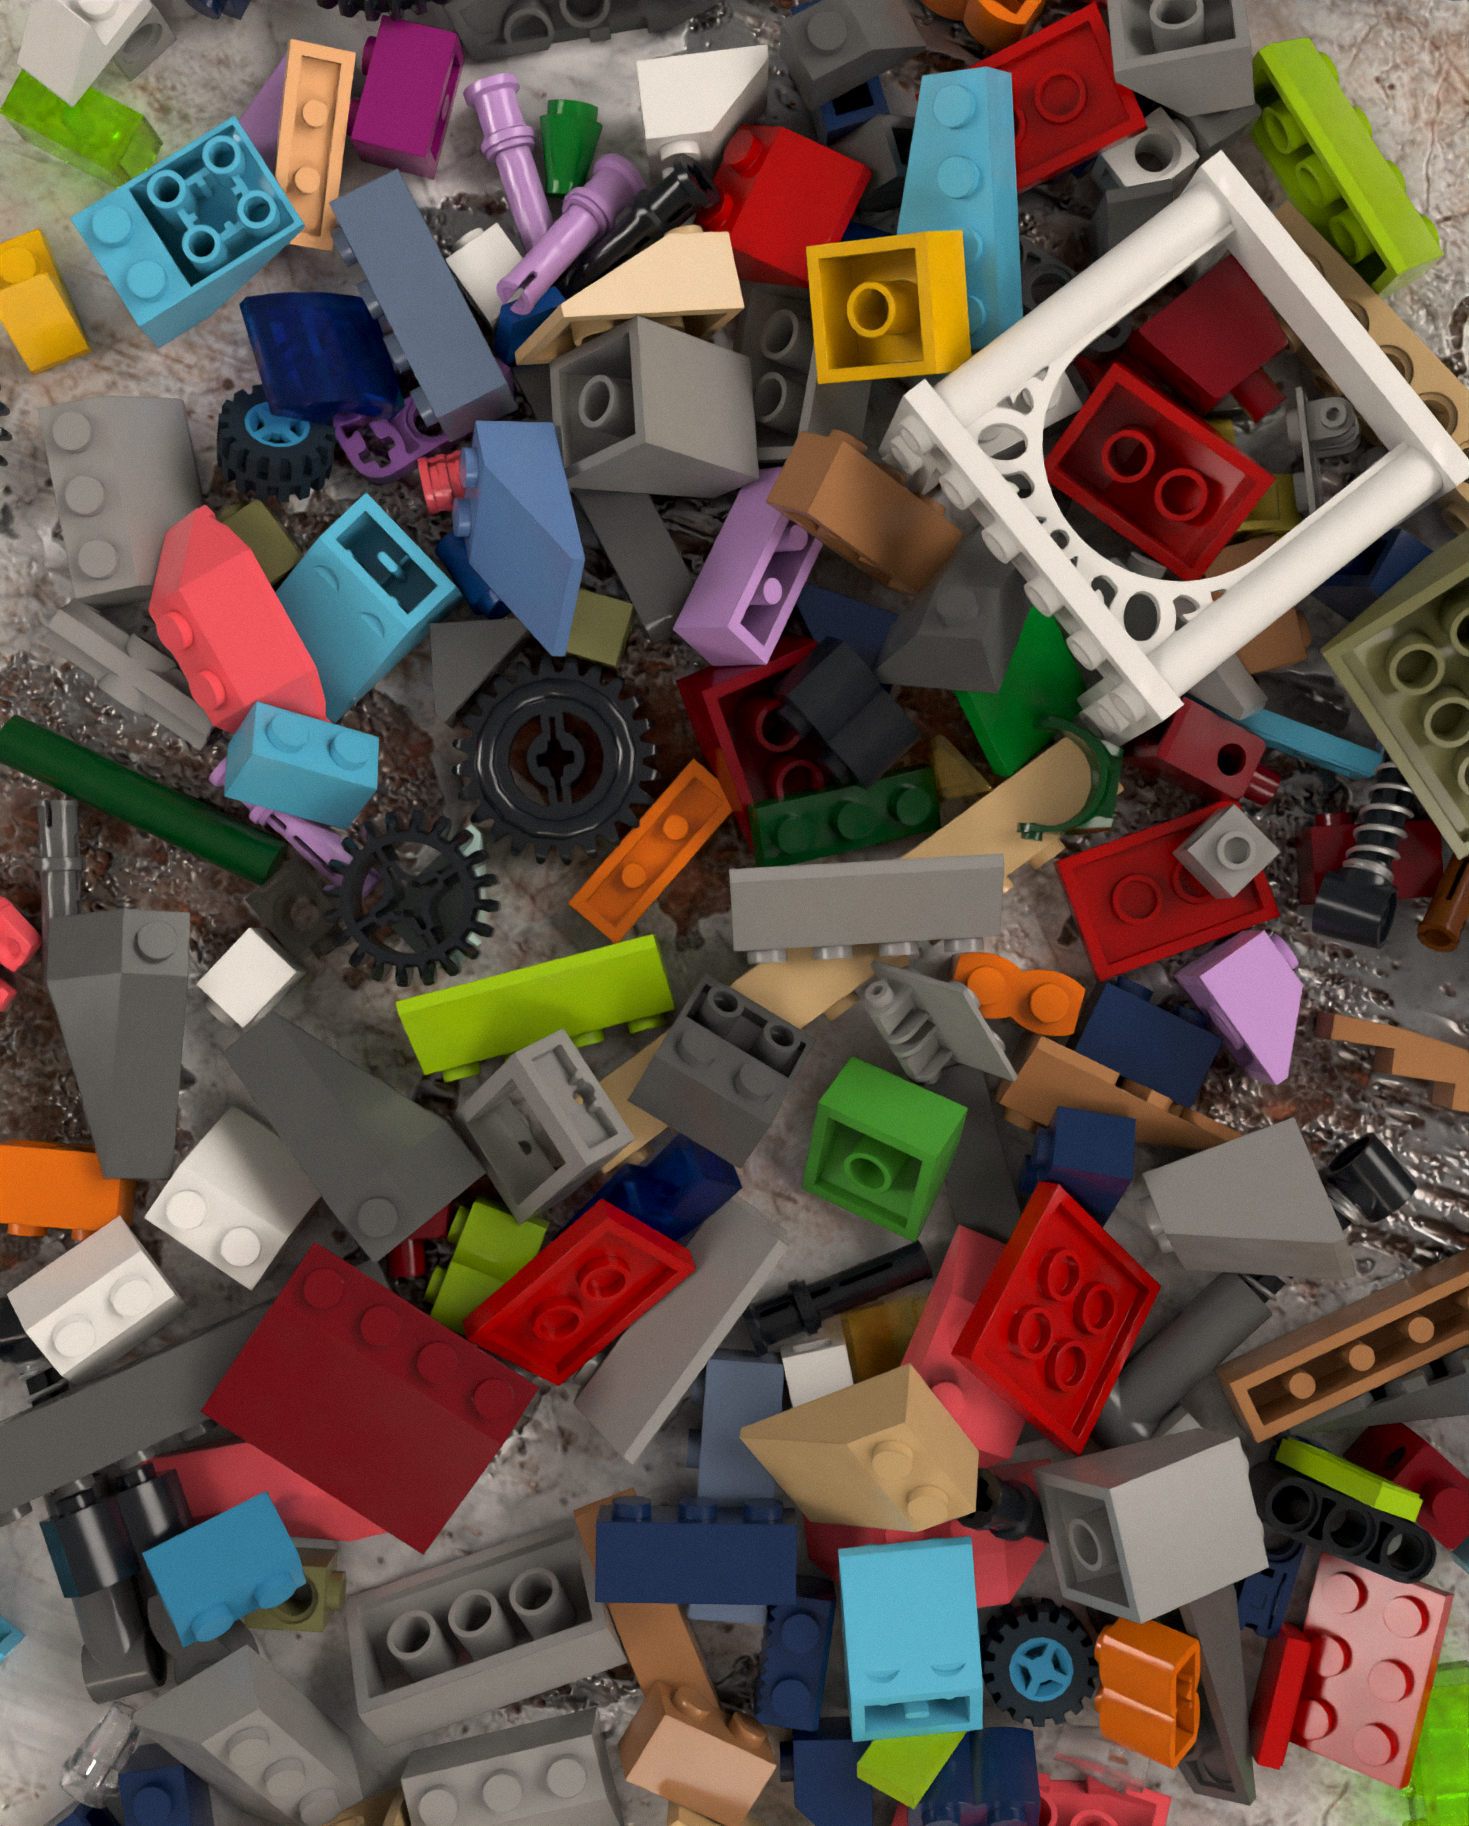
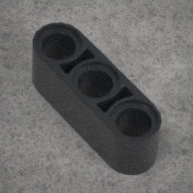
M1262 1461L1249 1469L1248 1477L1257 1515L1280 1534L1396 1582L1406 1584L1418 1582L1426 1577L1433 1568L1437 1555L1435 1542L1427 1531L1412 1521L1373 1508L1278 1461ZM1289 1486L1290 1492L1286 1502L1279 1508L1272 1509V1502L1276 1493L1283 1487ZM1346 1510V1517L1342 1526L1336 1531L1330 1532L1331 1521L1335 1515ZM1402 1534L1401 1544L1398 1549L1392 1554L1387 1555L1388 1546L1392 1539Z

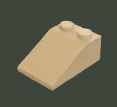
M698 225L680 226L666 232L662 239L560 304L514 352L516 364H547L637 315L707 341L745 308L729 232H703L702 228Z
M911 1363L741 1428L739 1438L810 1522L919 1532L976 1512L979 1451Z

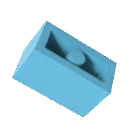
M256 701L228 744L224 797L347 830L377 790L379 737Z

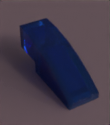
M679 1132L646 1167L625 1163L552 1239V1242L600 1199H604L676 1242L713 1215L743 1187L733 1164Z

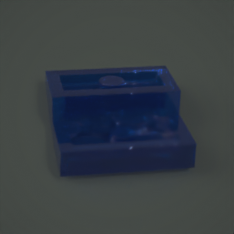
M283 292L245 297L239 304L271 415L325 425L338 411L392 420L406 407L388 348L383 340L384 336L379 320L372 318L362 297L325 292Z

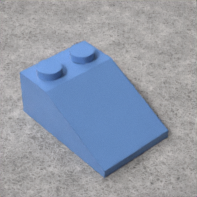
M475 420L471 448L462 447L460 453V482L462 488H465L464 498H455L453 502L452 521L455 537H464L469 564L551 656H565L585 556L553 422Z

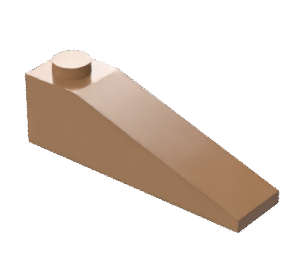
M1028 1031L1023 1032L1009 1061L1018 1075L1017 1080L1014 1082L1001 1077L991 1098L1006 1106L1001 1116L1002 1119L1033 1134L1036 1133L1037 1128L1041 1124L1048 1126L1057 1106L1136 1119L1135 1141L1207 1150L1245 1136L1201 1113L1174 1103L1173 1100L1148 1087L1120 1077V1073L1042 1035Z

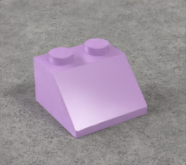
M1264 930L1238 931L1222 939L1173 974V976L1200 1014L1211 1020L1210 1028L1215 1035L1224 1039L1222 1045L1246 1078L1273 1085H1278L1288 1078L1303 988L1302 982L1293 971L1299 965L1298 960L1286 942L1277 934L1269 937Z

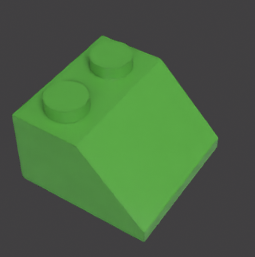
M851 1056L818 1102L801 1189L908 1240L916 1242L957 1153L968 1108L882 1068Z

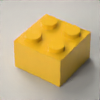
M963 230L926 231L806 246L818 384L953 372L971 358Z

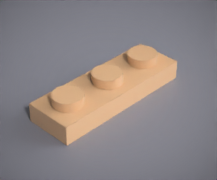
M290 39L287 46L273 176L306 226L288 244L332 252L333 238L330 231L335 229L336 216L329 202L337 199L339 196L356 52Z

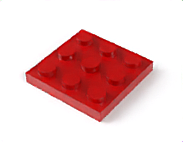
M1039 1181L967 1320L951 1355L1059 1450L1080 1456L1159 1293L1161 1285L1059 1184Z

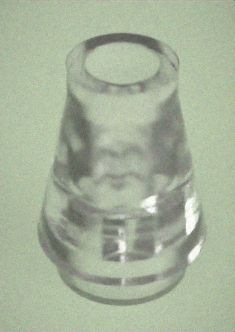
M115 1701L112 1703L107 1714L62 1764L65 1774L60 1780L59 1785L66 1794L94 1808H104L110 1797H117L119 1795L118 1773L133 1754L141 1731L133 1722L132 1713L137 1711L136 1709L121 1702Z
M1069 1722L1061 1724L1054 1754V1760L1070 1765L1122 1795L1125 1794L1126 1790L1142 1793L1151 1760L1104 1738L1100 1726L1075 1725Z

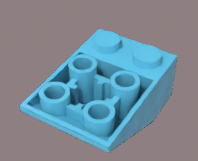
M235 115L70 218L138 326L158 349L213 315L306 227Z
M367 493L361 496L315 541L275 592L317 667L326 701V717L333 724L347 713L430 633L429 623H441L465 600L464 595L457 586Z
M971 1536L954 1538L936 1537L923 1541L882 1545L866 1544L860 1547L838 1549L843 1675L852 1741L859 1742L983 1729V1681Z

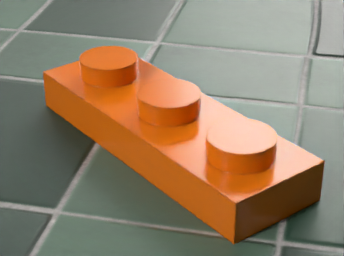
M693 758L639 820L640 827L632 828L621 841L620 846L612 851L568 904L614 944L619 943L732 813V809L718 779Z

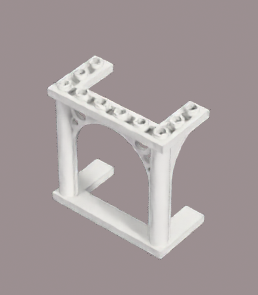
M1222 150L1198 168L1177 199L938 384L931 387L926 379H924L904 394L878 449V452L883 457L879 462L901 472L907 478L904 487L908 488L910 492L925 495L940 483L944 493L956 507L961 510L970 509L985 528L981 534L989 550L1002 563L1007 564L1011 561L1027 581L1024 585V590L1032 604L1046 617L1054 615L1070 636L1066 639L1067 645L1075 658L1088 670L1092 671L1096 668L1103 676L1100 681L1095 683L1076 700L1083 708V711L1080 712V718L1088 731L1096 737L1105 741L1108 740L1118 747L1163 722L1184 705L1179 697L1387 531L1395 528L1469 477L1468 457ZM1227 249H1229L1388 448L1389 452L1347 483L1345 488L1249 563L1231 572L1202 580L1168 581L1145 577L1117 566L1098 554L1081 539L1063 516L1052 494L1044 466L1043 427L1046 411L1059 378L1074 358L1089 344L1177 276L1180 277L1188 288L1212 270ZM1041 371H1046L1042 381L1035 378ZM1021 392H1025L1031 403V412L1024 416L1014 409L998 408L997 406L1006 399L1012 407L1016 397ZM992 427L1012 429L1020 434L1025 441V452L1020 457L1012 460L992 458L979 447V434ZM1016 474L1023 475L1031 486V495L1021 499L1017 495L1019 488L1015 484L1006 481L1005 477ZM1059 532L1065 536L1067 545L1064 549H1060L1050 536L1051 533ZM1072 559H1075L1074 565L1071 563ZM1096 578L1105 579L1115 591V596L1108 608L1104 604V597L1099 589L1094 591L1091 588V582ZM1212 593H1223L1216 601L1212 600ZM1136 594L1148 596L1154 602L1157 610L1155 631L1151 638L1146 641H1136L1131 638L1124 625L1123 617L1126 604L1130 597ZM1185 598L1195 605L1196 611L1181 615L1179 618L1185 625L1176 631V609L1173 600Z

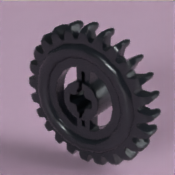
M544 655L541 658L539 674L536 675L530 672L523 661H519L516 664L517 682L511 684L502 675L495 674L493 681L498 692L495 698L482 692L474 694V699L483 710L481 716L471 714L460 716V721L473 731L472 737L459 738L453 741V747L469 754V760L453 766L452 773L457 776L470 777L472 782L458 793V799L461 801L479 799L480 805L472 813L470 821L473 824H479L491 818L494 820L488 836L491 843H497L507 834L511 833L513 835L511 842V854L513 857L520 856L529 843H533L535 858L538 864L543 865L552 847H557L562 862L565 865H570L573 860L574 847L580 844L591 859H596L598 856L596 838L598 836H603L612 845L618 847L621 844V840L615 824L621 822L632 828L640 827L639 820L630 810L632 803L652 806L654 804L653 798L640 788L641 782L659 781L661 779L660 772L644 765V760L661 754L662 748L657 744L642 742L641 737L656 727V722L653 719L633 720V715L643 705V698L635 696L620 701L619 697L625 686V679L617 677L607 685L602 686L603 667L600 663L594 664L583 677L579 675L578 660L575 656H570L567 659L562 672H556L550 656ZM564 714L572 715L588 723L599 736L604 752L603 770L595 788L576 803H573L572 789L582 782L588 769V758L585 749L578 740L565 731ZM538 717L541 718L542 733L532 741L528 748L526 762L532 776L541 785L548 788L550 806L540 805L527 798L515 784L510 768L511 748L520 730ZM550 719H555L556 740L560 743L563 751L569 756H575L574 763L565 765L563 769L564 776L560 777L563 801H559L558 798L560 782L556 779L553 771L548 767L542 766V759L551 758L553 747L556 746Z

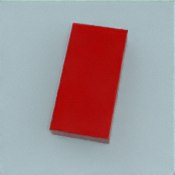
M1283 1621L1279 1635L1276 1638L1267 1640L1248 1718L1252 1757L1257 1765L1280 1770V1766H1283L1312 1648L1310 1642L1294 1623Z

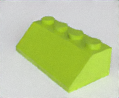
M1309 36L1270 43L1258 50L1252 60L1254 99L1263 112L1249 132V135L1293 206L1382 300L1424 275L1444 255L1439 247L1440 239L1437 229L1426 215L1417 212L1405 193L1406 183L1400 169L1392 161L1384 159L1372 139V127L1367 116L1359 107L1351 106L1338 85V72L1330 57L1323 52L1318 53Z
M658 934L646 935L395 1002L398 1015L424 1075L442 1071L444 1083L482 1073L479 1064L481 1060L504 1055L506 1062L513 1053L563 1028L575 1047L579 1048L604 1041L605 1037L602 1028L627 1022L630 1034L665 1025L667 1022L664 1012L677 1008Z

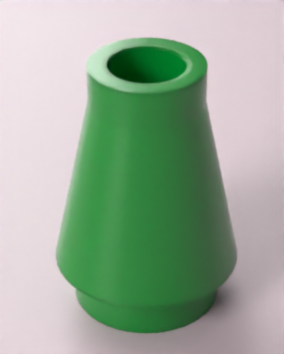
M553 99L548 101L547 114L540 116L546 175V196L564 200L565 196L573 188L584 187L603 125L597 122L598 107L575 100Z

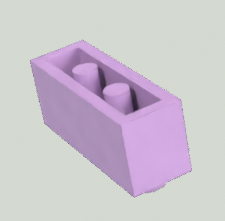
M783 467L759 469V479L741 487L673 627V630L712 666L767 665L823 546L822 542L765 502Z

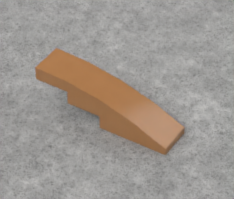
M1317 1012L1314 1037L1376 1046L1373 1071L1435 1081L1431 1105L1469 1112V1051L1400 1027L1334 1013Z
M634 1487L573 1510L574 1519L595 1574L596 1521L600 1505H612V1499L620 1496H637ZM606 1603L645 1698L655 1681L658 1680L677 1690L680 1686L690 1687L706 1697L712 1706L725 1711L706 1670L702 1649L682 1604Z

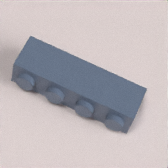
M397 168L329 202L340 224V227L330 231V234L347 267L359 262L367 279L356 284L372 318L376 320L384 315L386 316L393 333L383 337V340L400 373L412 368L420 387L410 391V394L426 426L429 427L439 422L451 443L473 432L475 420L495 421L519 409L508 383L399 169Z
M717 1348L693 1381L691 1404H703L702 1429L689 1428L686 1468L699 1469L697 1493L684 1492V1498H713L717 1500V1507H744V1501L751 1498L775 1499V1479L739 1437L742 1427L781 1413L784 1366L781 1352H768L758 1356L754 1350ZM689 1604L688 1619L766 1625L767 1605Z

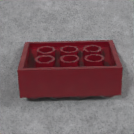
M315 1241L200 1412L424 1555L503 1446L539 1387Z

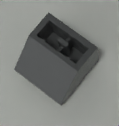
M705 972L627 1101L741 1169L771 1126L816 1039Z

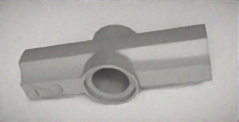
M75 598L60 608L48 624L47 634L43 643L52 648V651L73 663L77 668L83 669L100 682L97 686L129 709L145 718L148 715L203 752H207L224 734V730L212 725L204 709L193 699L189 682L182 670H180L181 668L177 661L135 633L132 636Z

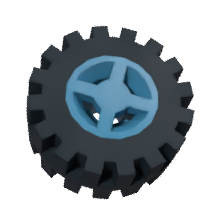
M264 384L252 386L251 394L241 389L234 393L233 401L227 399L222 405L217 430L218 467H222V476L227 482L236 480V490L243 494L253 490L255 491V499L267 501L268 495L277 497L278 503L289 502L290 495L294 494L299 500L308 498L310 496V488L318 492L324 487L325 479L330 478L335 449L336 427L333 426L334 418L330 411L323 412L324 404L319 399L314 398L308 401L307 392L296 388L293 393L285 392L286 385L274 384V390H266Z
M1032 1597L1020 1598L1021 1605L1013 1608L1011 1603L1001 1607L1003 1614L998 1619L992 1615L986 1624L987 1634H981L982 1677L995 1704L1002 1712L1007 1710L1013 1720L1023 1724L1026 1718L1031 1720L1033 1727H1045V1719L1053 1718L1055 1725L1066 1722L1064 1716L1066 1712L1071 1710L1077 1715L1084 1709L1081 1701L1084 1696L1092 1698L1096 1689L1093 1678H1098L1099 1672L1098 1663L1094 1658L1095 1648L1081 1621L1066 1606L1062 1605L1060 1608L1056 1606L1052 1599L1042 1597L1041 1603L1034 1602ZM1043 1647L1040 1654H1035L1032 1657L1026 1655V1653L1038 1651Z

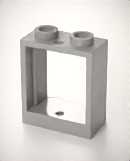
M564 1028L513 1053L451 1117L472 1152L488 1170L486 1174L519 1225L567 1199L635 1140L633 1134ZM517 1087L566 1161L557 1171L554 1170L508 1098ZM573 1093H577L582 1097L583 1104H579L573 1099ZM519 1144L527 1148L528 1155H525Z

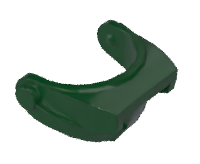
M1040 713L1039 718H1034L1032 728L1048 733L1061 734L1078 745L1085 754L1090 766L1091 788L1083 808L1068 821L1056 826L1038 825L1033 822L1018 823L1017 833H1022L1021 839L1041 842L1043 834L1084 835L1111 830L1124 749L1096 737L1090 731L1070 721L1061 719V716Z

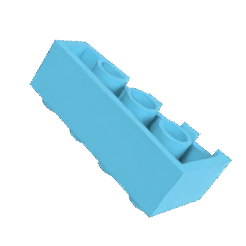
M987 66L922 75L897 235L926 231L963 230L971 349L984 348L1023 318L1012 74Z

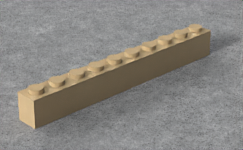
M1064 736L899 859L1004 853L1003 894H1005L1014 886L1008 875L1027 861L1036 870L1066 848L1059 839L1062 835L1043 834L1041 842L1021 839L1022 833H1017L1018 823L1033 822L1038 825L1056 826L1068 821L1080 812L1086 803L1091 788L1090 766L1085 754L1078 745ZM1120 782L1117 795L1125 790ZM928 940V941H929V942L931 943V945L933 946V945H935L936 943H938V942L941 941V940ZM878 943L852 945L853 958L813 960V947L786 948L787 962L757 963L728 986L804 1031L803 1027L822 1013H824L829 1021H832L860 1000L854 989L873 975L879 980L870 965L874 960L901 969L912 961L908 955L879 956ZM670 1029L598 1081L635 1138L633 1142L601 1168L604 1174L617 1165L624 1174L632 1170L655 1152L649 1141L670 1127L627 1101ZM580 1095L574 1099L577 1103L583 1104V1099ZM670 1127L676 1136L680 1134V1132Z

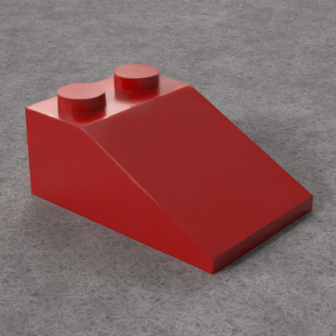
M1124 359L1112 364L1044 460L1049 483L1184 581L1199 580L1276 480L1272 474L1178 398Z

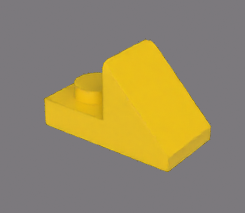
M39 228L0 243V321L28 369L34 375L93 352L48 239Z

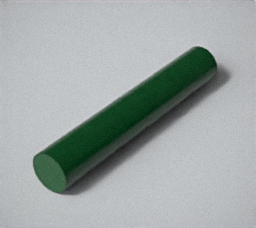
M19 715L12 716L0 731V763L264 889H267L272 884L285 860L288 843Z

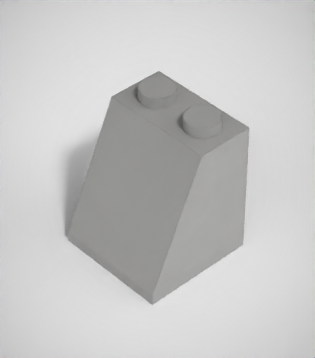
M637 315L549 362L552 419L568 488L714 499L759 479L750 357Z
M1294 1117L1143 1173L1150 1195L1139 1199L1149 1228L1153 1236H1156L1163 1254L1175 1251L1184 1270L1345 1280L1356 1276L1346 1237Z
M1195 1428L1033 1469L1062 1598L1143 1624L1269 1568L1263 1542L1264 1528L1256 1512L1248 1477L1249 1463L1242 1450L1239 1436Z

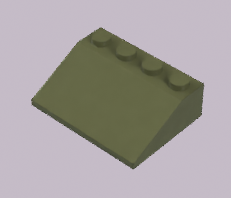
M1469 530L1426 556L1320 649L1322 655L1458 860L1469 855Z

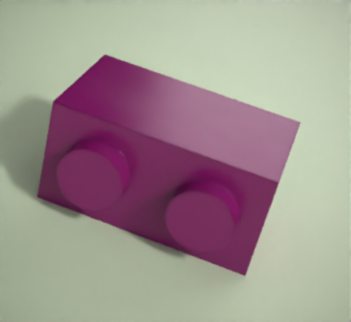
M382 15L377 37L370 35L366 40L363 50L362 73L366 75L362 96L361 98L353 97L349 106L346 134L351 137L350 139L362 162L393 170L398 168L401 172L434 180L465 61L457 33L406 20L392 21L390 16Z

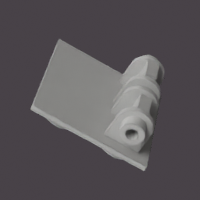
M1300 386L1295 387L1297 407L1286 409V423L1290 447L1295 448L1297 459L1303 458L1305 472L1293 474L1298 513L1302 512L1304 520L1324 504L1319 459L1352 452L1359 445L1362 434L1350 402L1341 397L1309 401L1303 387Z
M875 960L870 964L880 981L872 983L866 989L864 1008L881 1032L884 1040L889 1043V1048L897 1056V1060L911 1081L917 1082L922 1086H930L936 1083L942 1075L941 1069L949 1059L1014 1082L1017 1080L1018 1075L1004 1053L1006 1050L1004 1042L989 1028L978 1009L980 1007L979 999L967 986L955 980H950L947 983L924 976L918 970L909 966H904L901 969Z

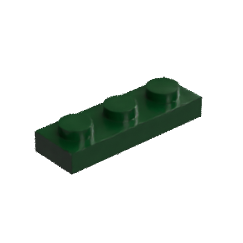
M925 763L886 771L868 790H864L848 781L843 787L835 783L747 804L757 867L789 866L941 828L934 767Z

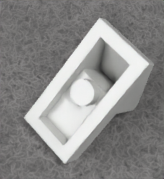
M32 0L17 64L73 108L153 5L150 0Z

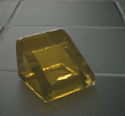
M943 734L933 736L928 741L926 751L929 765L934 767L937 796L941 804L987 794L992 791L991 785Z

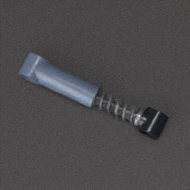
M1378 739L1375 750L1382 754L1384 763L1374 768L1373 773L1377 779V784L1369 787L1366 792L1371 802L1360 810L1359 814L1363 820V825L1353 830V836L1357 842L1356 846L1346 851L1347 860L1343 861V867L1337 869V871L1330 870L1326 873L1314 905L1312 931L1316 934L1380 950L1389 936L1398 902V887L1391 882L1394 880L1391 864L1393 860L1401 858L1396 850L1399 841L1408 837L1403 829L1406 820L1415 816L1410 808L1413 799L1417 798V796Z

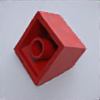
M740 124L735 135L725 147L724 159L713 180L719 191L720 201L711 209L702 207L697 211L692 225L700 226L703 232H729L739 280L809 289L806 246L838 243L841 241L873 172L866 165L782 126Z

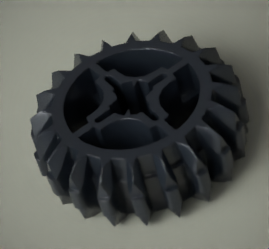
M413 810L409 829L405 830L400 814L391 811L386 813L387 834L383 835L380 828L374 822L368 820L362 823V833L369 842L365 847L353 838H344L341 842L343 849L354 857L350 864L334 859L329 861L327 868L332 873L343 875L344 877L341 886L330 884L322 886L321 894L328 898H340L341 908L324 912L323 919L325 923L345 921L347 928L337 933L332 939L335 947L342 948L355 941L359 944L348 961L351 966L359 968L366 964L372 956L376 958L371 969V978L373 980L383 981L389 975L394 965L396 966L395 979L397 986L409 987L413 980L414 967H418L423 984L430 986L437 983L438 974L435 963L440 962L444 971L449 976H457L462 970L459 961L454 955L456 951L459 950L471 960H477L481 956L482 952L479 947L470 941L469 937L474 932L479 936L491 938L495 933V928L490 924L478 921L480 910L491 913L501 910L500 901L481 899V889L493 888L499 885L500 881L496 874H484L481 876L476 874L475 869L483 866L490 860L488 851L481 849L468 856L463 853L474 838L473 833L469 830L463 829L449 841L447 838L452 827V820L442 815L439 816L431 831L427 832L428 819L426 812ZM406 845H427L442 853L451 864L441 870L434 869L427 874L418 876L412 872L406 862L400 860L394 849ZM378 861L381 866L378 870L384 881V893L381 900L369 908V912L364 915L362 909L363 886L369 871ZM402 880L409 881V887L420 888L421 885L430 887L425 890L426 894L418 900L419 907L422 910L419 912L421 917L414 916V910L392 911L406 897L402 888L404 886ZM461 881L463 890L462 911L453 931L446 937L442 931L444 926L438 915V905L441 898L447 892L454 889L453 885ZM403 921L412 927L417 936L423 937L429 950L416 954L402 953L385 945L373 933L383 927H390L395 923Z

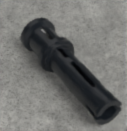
M683 153L673 162L674 171L651 191L647 189L639 191L633 197V202L630 204L631 211L625 218L584 251L550 287L556 286L563 297L568 300L662 239L666 232L680 227L702 207L711 209L720 201L719 191L711 176L697 160Z
M917 1239L916 1242L912 1241L911 1244L866 1262H861L851 1268L806 1285L804 1279L801 1281L797 1279L788 1282L787 1290L755 1303L750 1302L742 1316L758 1356H762L768 1353L769 1345L805 1332L808 1336L817 1334V1330L823 1328L821 1321L865 1303L875 1301L880 1297L925 1279H932L933 1273L922 1245Z
M978 1468L976 1512L956 1518L962 1526L976 1531L989 1530L995 1537L1010 1542L1021 1540L1026 1536L1050 1544L1040 1499H1037L1035 1492L1025 1483L1013 1479L1003 1481L996 1473Z

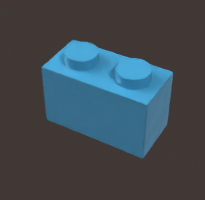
M267 1491L142 1553L153 1584L183 1648L196 1641L205 1642L221 1636L230 1629L234 1621L259 1608L268 1609L282 1604L294 1594L297 1588L306 1584L299 1553Z

